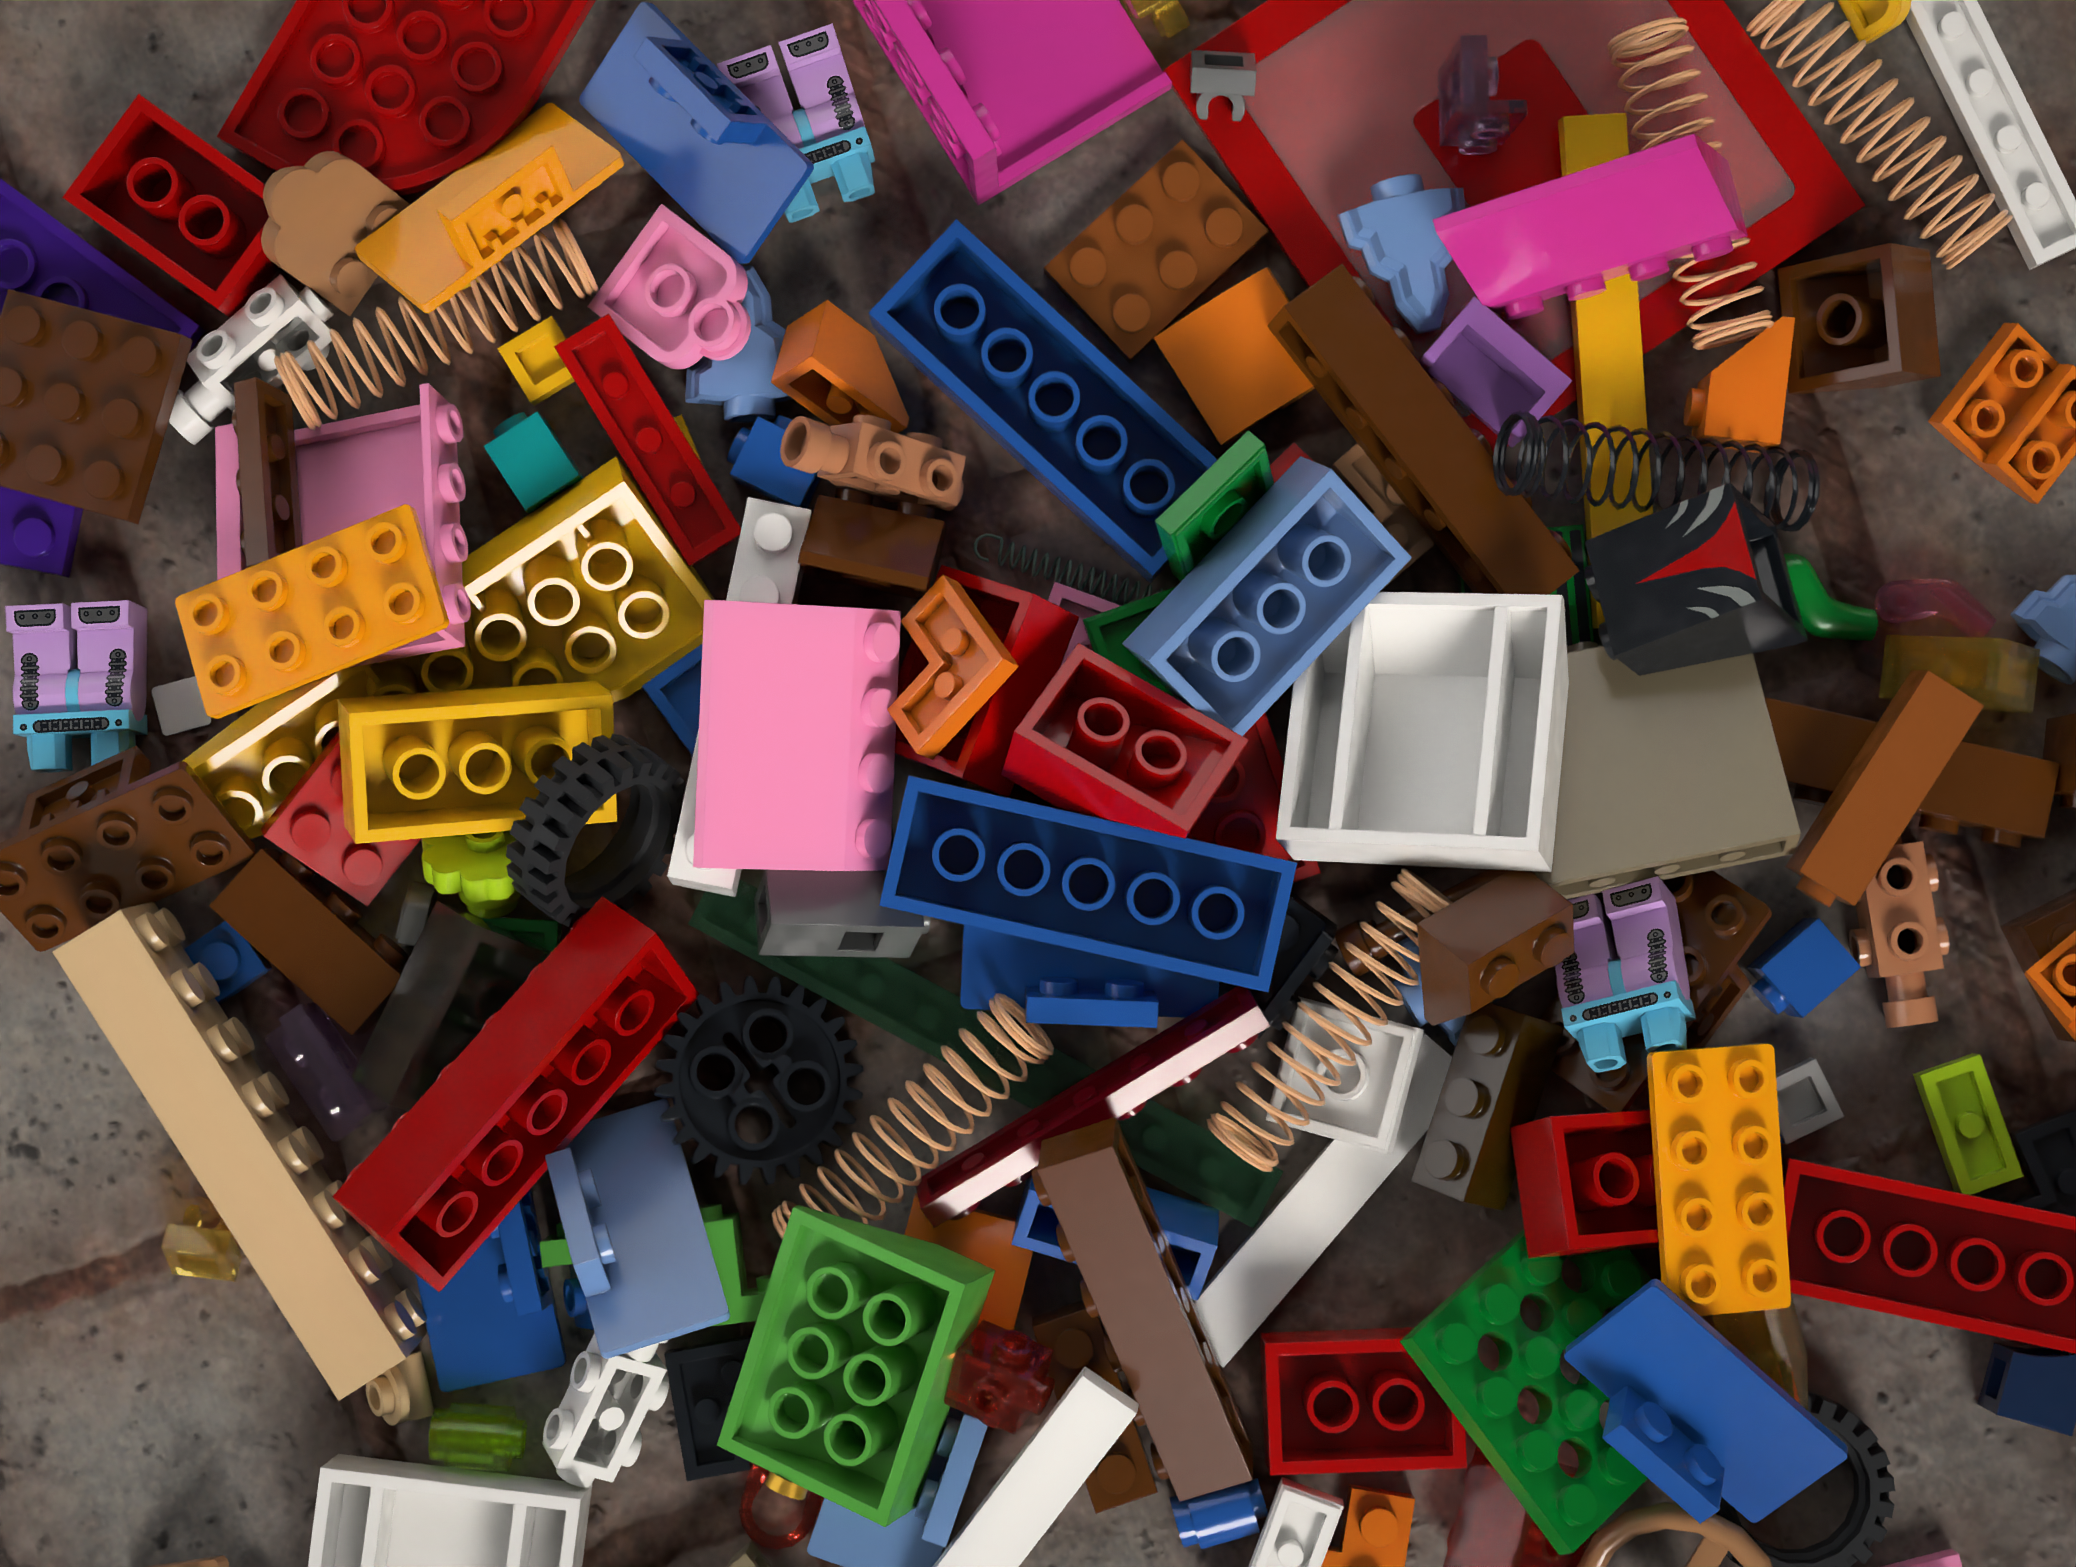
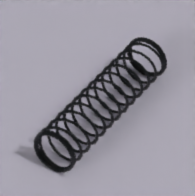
M1518 411L1512 413L1503 423L1494 448V479L1499 490L1506 496L1521 494L1523 497L1528 498L1540 486L1542 495L1548 501L1557 498L1563 490L1565 498L1571 504L1579 502L1586 493L1589 503L1594 507L1602 505L1609 496L1612 506L1617 510L1625 508L1632 500L1634 508L1640 513L1649 510L1653 503L1657 511L1663 510L1658 497L1662 480V467L1673 446L1676 447L1679 458V471L1675 485V498L1671 506L1681 502L1685 482V468L1696 449L1699 450L1702 462L1697 495L1706 492L1708 469L1717 453L1721 452L1725 466L1721 486L1729 482L1731 483L1732 467L1739 456H1744L1747 476L1744 481L1742 494L1750 502L1753 492V473L1760 461L1765 457L1770 476L1765 488L1763 515L1776 526L1777 530L1799 531L1809 522L1813 515L1820 494L1819 467L1813 455L1806 450L1799 449L1787 452L1779 446L1765 449L1754 443L1743 447L1742 444L1734 440L1721 444L1716 439L1708 437L1698 441L1697 438L1689 434L1680 435L1675 438L1674 435L1667 431L1657 432L1652 435L1650 431L1644 428L1634 429L1630 432L1622 425H1615L1607 429L1599 422H1592L1583 426L1580 421L1574 418L1560 423L1552 415L1544 416L1537 420L1529 412L1522 413ZM1522 419L1525 423L1527 434L1523 439L1518 454L1516 466L1517 484L1510 488L1505 474L1506 449L1515 424ZM1551 422L1557 425V428L1554 429L1546 443L1540 424ZM1574 425L1580 428V431L1569 445L1564 427ZM1597 428L1603 434L1592 448L1587 430ZM1560 431L1564 460L1562 474L1557 489L1553 494L1549 495L1545 487L1547 457L1552 443ZM1620 431L1626 437L1622 439L1615 450L1610 433ZM1583 434L1587 448L1585 479L1579 494L1572 498L1568 490L1569 465L1574 448ZM1642 434L1649 439L1638 453L1633 436ZM1606 437L1610 450L1608 483L1603 496L1595 501L1591 493L1593 462L1598 448ZM1665 437L1672 442L1661 455L1656 439ZM1629 440L1633 452L1630 489L1626 499L1618 504L1613 494L1616 464L1622 449ZM1688 440L1695 445L1689 449L1684 457L1678 442ZM1652 443L1656 455L1653 492L1649 502L1641 507L1636 498L1639 466L1644 453ZM1712 444L1717 448L1706 459L1705 451L1701 445ZM1539 447H1540V461H1539L1538 474H1537V477H1536V480H1535V482H1534L1533 487L1531 488L1530 491H1527V492H1526L1525 489L1529 486V484H1530V482H1531V480H1532V478H1533V476H1534V474H1535V470H1536V466H1537V462H1538V458H1539ZM1734 447L1739 451L1729 462L1724 448ZM1526 448H1527V457H1526L1524 469H1523V472H1522L1524 454H1525V451H1526ZM1756 450L1761 454L1751 464L1750 457L1746 451ZM1771 453H1779L1783 456L1775 467L1769 456ZM1801 457L1805 460L1808 468V496L1799 518L1793 524H1787L1793 515L1798 497V475L1793 460ZM1790 466L1793 493L1789 510L1785 519H1783L1780 506L1781 486L1785 473Z

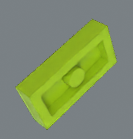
M1972 1053L1913 1074L1954 1192L1971 1195L2023 1177L2019 1161L1980 1054Z

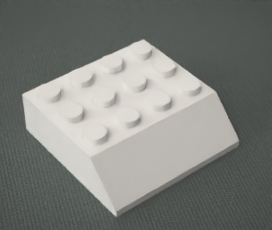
M1379 592L1293 683L1276 840L1294 860L1552 872L1569 687L1563 596Z
M337 1454L320 1467L308 1567H582L592 1485L588 1488H583L559 1480Z

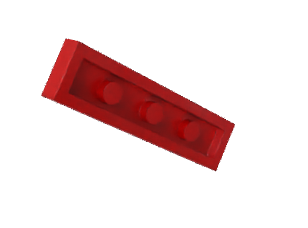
M609 313L554 346L687 564L693 567L740 537L741 526Z

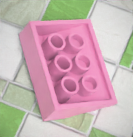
M704 600L693 867L816 871L887 870L892 839L896 722L887 709L897 699L901 611Z

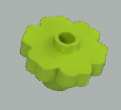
M510 831L421 838L423 848L421 859L424 879L434 885L437 892L441 894L459 893V897L467 905L468 911L480 918H499L511 913L516 908L521 894L512 885L514 880L508 876L506 867L512 862L506 857L507 844L517 840L510 834Z

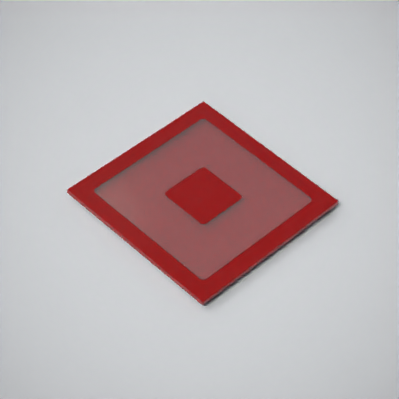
M1267 0L1194 49L1201 51L1255 53L1257 69L1255 96H1244L1245 113L1241 121H1232L1233 103L1228 97L1222 95L1212 98L1209 102L1207 120L1199 119L1196 111L1197 93H1190L1191 52L1163 70V73L1166 72L1172 81V89L1307 287H1311L1332 270L1343 264L1351 276H1356L1367 284L1375 298V307L1389 325L1400 329L1408 337L1414 348V357L1418 362L1474 296L1477 298L1476 294L1455 261L1452 260L1445 268L1449 296L1439 330L1416 334L1394 308L1389 284L1369 274L1361 251L1347 247L1337 214L1372 202L1370 190L1372 185L1388 178L1407 174L1421 175L1424 190L1463 188L1465 208L1562 177L1558 120L1563 116L1626 113L1629 155L1641 151L1642 147L1651 140L1638 139L1631 134L1635 123L1644 116L1631 115L1624 110L1628 99L1637 92L1623 91L1617 86L1620 77L1628 69L1614 66L1610 62L1612 57L1608 55L1609 50L1606 48L1611 39L1636 26L1663 18L1681 17L1687 21L1686 25L1689 29L1676 42L1642 55L1616 58L1618 62H1640L1682 45L1689 44L1695 48L1690 54L1654 66L1643 67L1630 75L1623 82L1624 85H1651L1676 73L1695 68L1702 72L1698 77L1690 81L1647 93L1637 99L1630 106L1631 109H1655L1698 93L1709 95L1701 103L1654 117L1637 129V132L1643 134L1670 131L1701 118L1712 117L1716 119L1710 126L1670 137L1657 145L1691 134H1696L1706 143L1713 141L1723 143L1716 151L1729 162L1742 215H1744L1743 219L1748 234L1746 237L1751 239L1748 244L1734 248L1733 251L1725 255L1699 261L1678 275H1702L1727 270L1752 261L1758 263L1753 269L1715 281L1693 292L1685 299H1708L1739 292L1866 206L1724 0ZM1664 31V32L1658 33V34L1653 35V36H1651V37H1649V38H1646V39H1644V40H1642V41H1645V40L1651 39V38H1653V37L1659 36V35H1661V34H1663V33H1666V32H1668V31ZM1691 258L1668 261L1670 269L1668 272L1638 281L1643 356L1687 327L1686 323L1689 318L1697 311L1708 306H1688L1679 301L1687 289L1701 282H1680L1672 277L1677 267ZM1567 293L1543 300L1545 309L1528 317L1507 320L1505 313H1495L1572 380L1570 385L1542 417L1554 416L1577 401L1571 304ZM1453 398L1454 409L1469 428L1476 429L1487 439L1494 456L1497 435Z

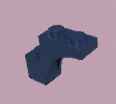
M1994 1343L1977 1405L1999 1416L2072 1436L2076 1424V1354L2047 1347L2024 1348Z

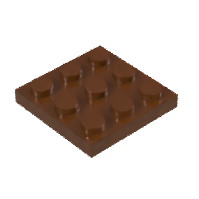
M8 289L0 315V487L139 525L193 340L175 332Z

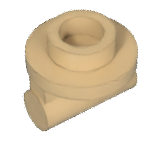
M422 1351L411 1352L407 1359L366 1384V1396L372 1412L378 1417L382 1416L389 1425L394 1426L408 1420L422 1419L435 1414Z

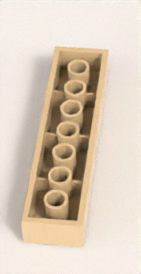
M154 902L120 909L52 953L339 1401L407 1359L428 1333L423 1326V1323L427 1321L423 1307L410 1289L406 1288L401 1291L388 1271V1269L393 1267L388 1251L372 1235L367 1237L358 1222L332 1197L343 1183L339 1180L332 1183L319 1162L324 1158V1154L317 1139L307 1127L301 1126L297 1128L285 1109V1106L289 1104V1098L282 1084L271 1072L268 1071L263 1074L250 1052L255 1049V1046L247 1029L236 1017L228 1019L215 997L220 995V990L212 974L202 963L198 962L194 965L180 943L185 940V934L177 919L168 909L162 908L159 910Z

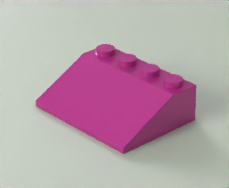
M1696 134L1675 139L1433 219L1437 235L1481 304L1488 307L1492 312L1498 314L1505 313L1507 320H1515L1537 314L1545 309L1543 300L1567 293L1569 301L1595 296L1607 290L1606 280L1625 274L1630 275L1631 281L1645 280L1664 274L1670 270L1668 261L1692 253L1694 261H1704L1725 255L1734 250L1733 240L1748 236L1728 160Z

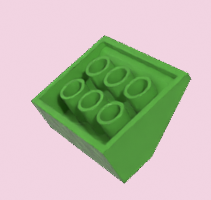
M801 1205L794 1206L717 1446L883 1527L890 1525L915 1509L918 1505L995 1270L935 1243Z

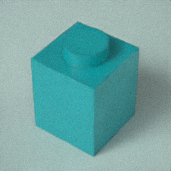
M538 411L527 417L525 412H521L506 419L493 430L496 438L484 446L515 496L529 514L584 478L548 421Z

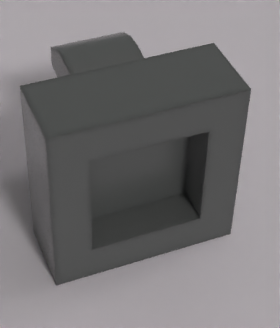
M1191 50L1190 93H1197L1196 111L1199 119L1207 120L1209 102L1212 98L1222 95L1228 97L1233 103L1232 121H1241L1245 113L1244 96H1255L1257 73L1255 53Z

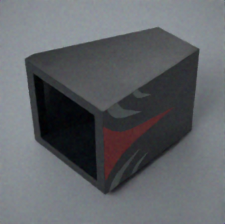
M1730 482L1585 541L1591 565L1586 566L1584 569L1585 579L1592 596L1597 602L1601 603L1605 622L1599 624L1601 642L1612 660L1618 659L1639 676L1792 646L1808 640L1776 526Z

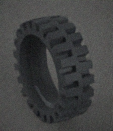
M612 734L609 739L602 735L592 739L591 747L582 742L572 748V761L564 756L552 764L555 775L551 779L545 775L538 779L534 786L540 793L536 799L526 797L519 810L527 816L523 820L513 822L510 834L517 840L507 844L506 857L512 862L506 867L508 876L514 880L512 885L538 909L568 928H572L573 924L582 915L586 914L602 896L626 912L634 906L633 895L635 893L644 897L649 892L652 885L648 879L653 873L661 877L668 867L662 859L665 854H672L675 842L673 835L677 832L684 800L683 793L686 790L685 781L679 777L681 774L651 750L629 737L627 739L622 735ZM631 787L629 807L620 829L610 843L585 868L565 877L566 862L578 833L591 815L614 794Z
M1782 1388L1848 1447L1847 1459L1853 1471L1854 1498L1845 1521L1826 1540L1805 1549H1778L1756 1540L1741 1525L1735 1508L1723 1497H1721L1720 1509L1716 1514L1741 1526L1768 1555L1773 1567H1851L1856 1561L1865 1564L1874 1554L1869 1550L1875 1540L1882 1543L1888 1531L1883 1526L1885 1517L1892 1518L1894 1503L1889 1499V1492L1895 1491L1894 1477L1887 1469V1465H1890L1887 1454L1878 1444L1877 1440L1879 1439L1872 1430L1843 1405L1811 1391L1797 1388L1796 1390ZM1728 1551L1726 1556L1738 1566L1743 1567Z

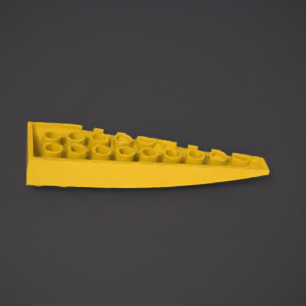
M617 456L469 554L465 561H462L463 586L467 591L471 607L470 619L468 622H464V647L342 669L262 701L183 761L188 763L246 835L253 839L263 835L261 828L339 731L337 699L597 681L613 694L614 703L629 697L641 689L645 683L702 644L704 600L715 599L695 568L687 564L649 500Z

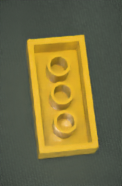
M597 681L337 699L344 827L355 844L511 831L514 821L523 820L527 816L519 810L525 798L536 799L540 793L534 784L542 775L549 779L555 775L552 767L555 761L561 756L572 761V748L584 742L591 747L594 737L604 735L610 739L612 734H614L613 694ZM616 794L600 806L591 815L586 824L617 822Z

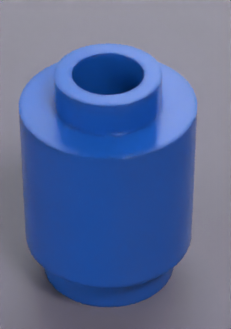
M1258 1478L1180 1502L1177 1495L1169 1497L1183 1548L1199 1544L1202 1550L1260 1533L1257 1519L1267 1517L1268 1515Z

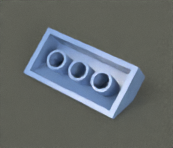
M1300 456L1122 644L1178 700L1243 736L1412 557L1331 468Z

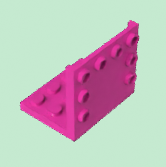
M851 0L977 206L1156 99L1172 87V81L1166 72L1163 73L1119 0Z

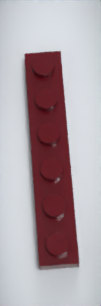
M1235 987L921 1176L920 1184L915 1186L919 1205L933 1228L949 1219L959 1220L966 1217L979 1206L983 1198L1003 1186L1013 1187L1027 1180L1032 1175V1169L1038 1166L1042 1140L1116 1117L1117 1120L1128 1119L1141 1111L1148 1099L1170 1086L1178 1087L1189 1083L1201 1073L1203 1066L1226 1052L1236 1053L1250 1046L1257 1039L1261 1031L1270 1027L1251 991L1246 987Z

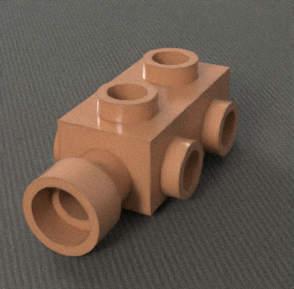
M855 415L852 423L828 426L825 423L804 416H798L790 422L782 438L780 454L785 466L809 474L818 471L817 477L829 480L835 486H848L879 496L888 503L910 502L951 511L958 505L963 494L964 484L962 476L966 456L943 449V440L933 435L910 432L904 436L890 431L892 423L883 418Z
M1901 836L1857 902L1856 910L1859 928L1851 929L1849 932L1851 956L1861 967L1866 966L1867 977H1885L1888 1001L1882 1002L1886 1028L1939 1021L1935 995L1928 996L1924 971L1944 969L1942 955H1947L1949 952L1947 927L1942 917L1935 916L1932 892L1937 891L1939 885L1938 870L1932 854H1925L1923 841L1903 844ZM1893 865L1899 866L1902 871L1904 886L1899 890L1891 887L1887 881V872ZM1904 929L1912 931L1914 950L1909 954L1903 952L1897 943L1898 935Z

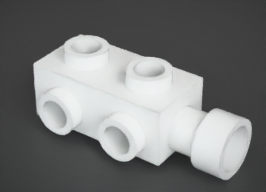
M281 274L277 276L265 288L251 295L246 304L217 330L204 336L198 346L189 353L187 362L199 378V381L185 393L178 390L169 419L170 424L187 441L196 445L214 429L212 421L227 408L233 412L235 408V382L257 377L282 391L281 385L283 381L274 363L275 355L280 357V353H284L285 350L289 351L302 370L315 369L316 367L307 347L308 339L312 340L325 359L327 358L330 350L329 343L332 340L330 337L331 327L326 321L334 315L332 310L308 286L299 292Z
M594 1333L586 1351L581 1352L577 1356L571 1370L570 1385L559 1408L554 1409L548 1416L543 1432L542 1444L555 1465L557 1474L563 1480L578 1487L588 1488L592 1485L595 1478L613 1482L621 1466L630 1467L635 1463L642 1445V1435L639 1427L648 1409L658 1410L665 1402L668 1394L669 1379L666 1374L667 1368L656 1353L659 1343L605 1359L601 1356Z

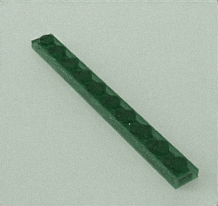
M739 879L736 897L705 891L688 922L690 926L947 1064L949 1063L941 1053V1046L951 1048L969 1065L982 1083L1001 1093H1004L1005 1089L999 1075L977 1057L959 1036V1028H964L972 1033L986 1047L999 1066L1007 1072L1021 1077L1023 1074L1022 1069L1014 1054L998 1042L977 1018V1011H983L1004 1030L1017 1049L1028 1056L1039 1059L1019 1045L992 1013L980 1009H964L960 1004V996L889 958L759 955L754 897L758 888L742 879ZM1054 1047L1053 1055H1049L1048 1060L1044 1064H1032L1025 1061L1028 1070V1078L1025 1082L1012 1081L1007 1078L1010 1087L1009 1097L1034 1109L1097 1070ZM1148 1099L1144 1108L1134 1116L1125 1120H1118L1137 1166L1254 1228L1283 1173L1282 1169L1275 1166L1273 1171L1264 1172L1255 1168L1225 1146L1210 1130L1152 1099Z

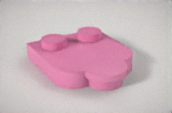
M663 204L658 207L587 306L600 317L609 313L626 338L650 357L672 369L688 368L697 363L703 356L716 361L729 359L743 349L751 332L749 313L741 304L748 288V278L744 267Z

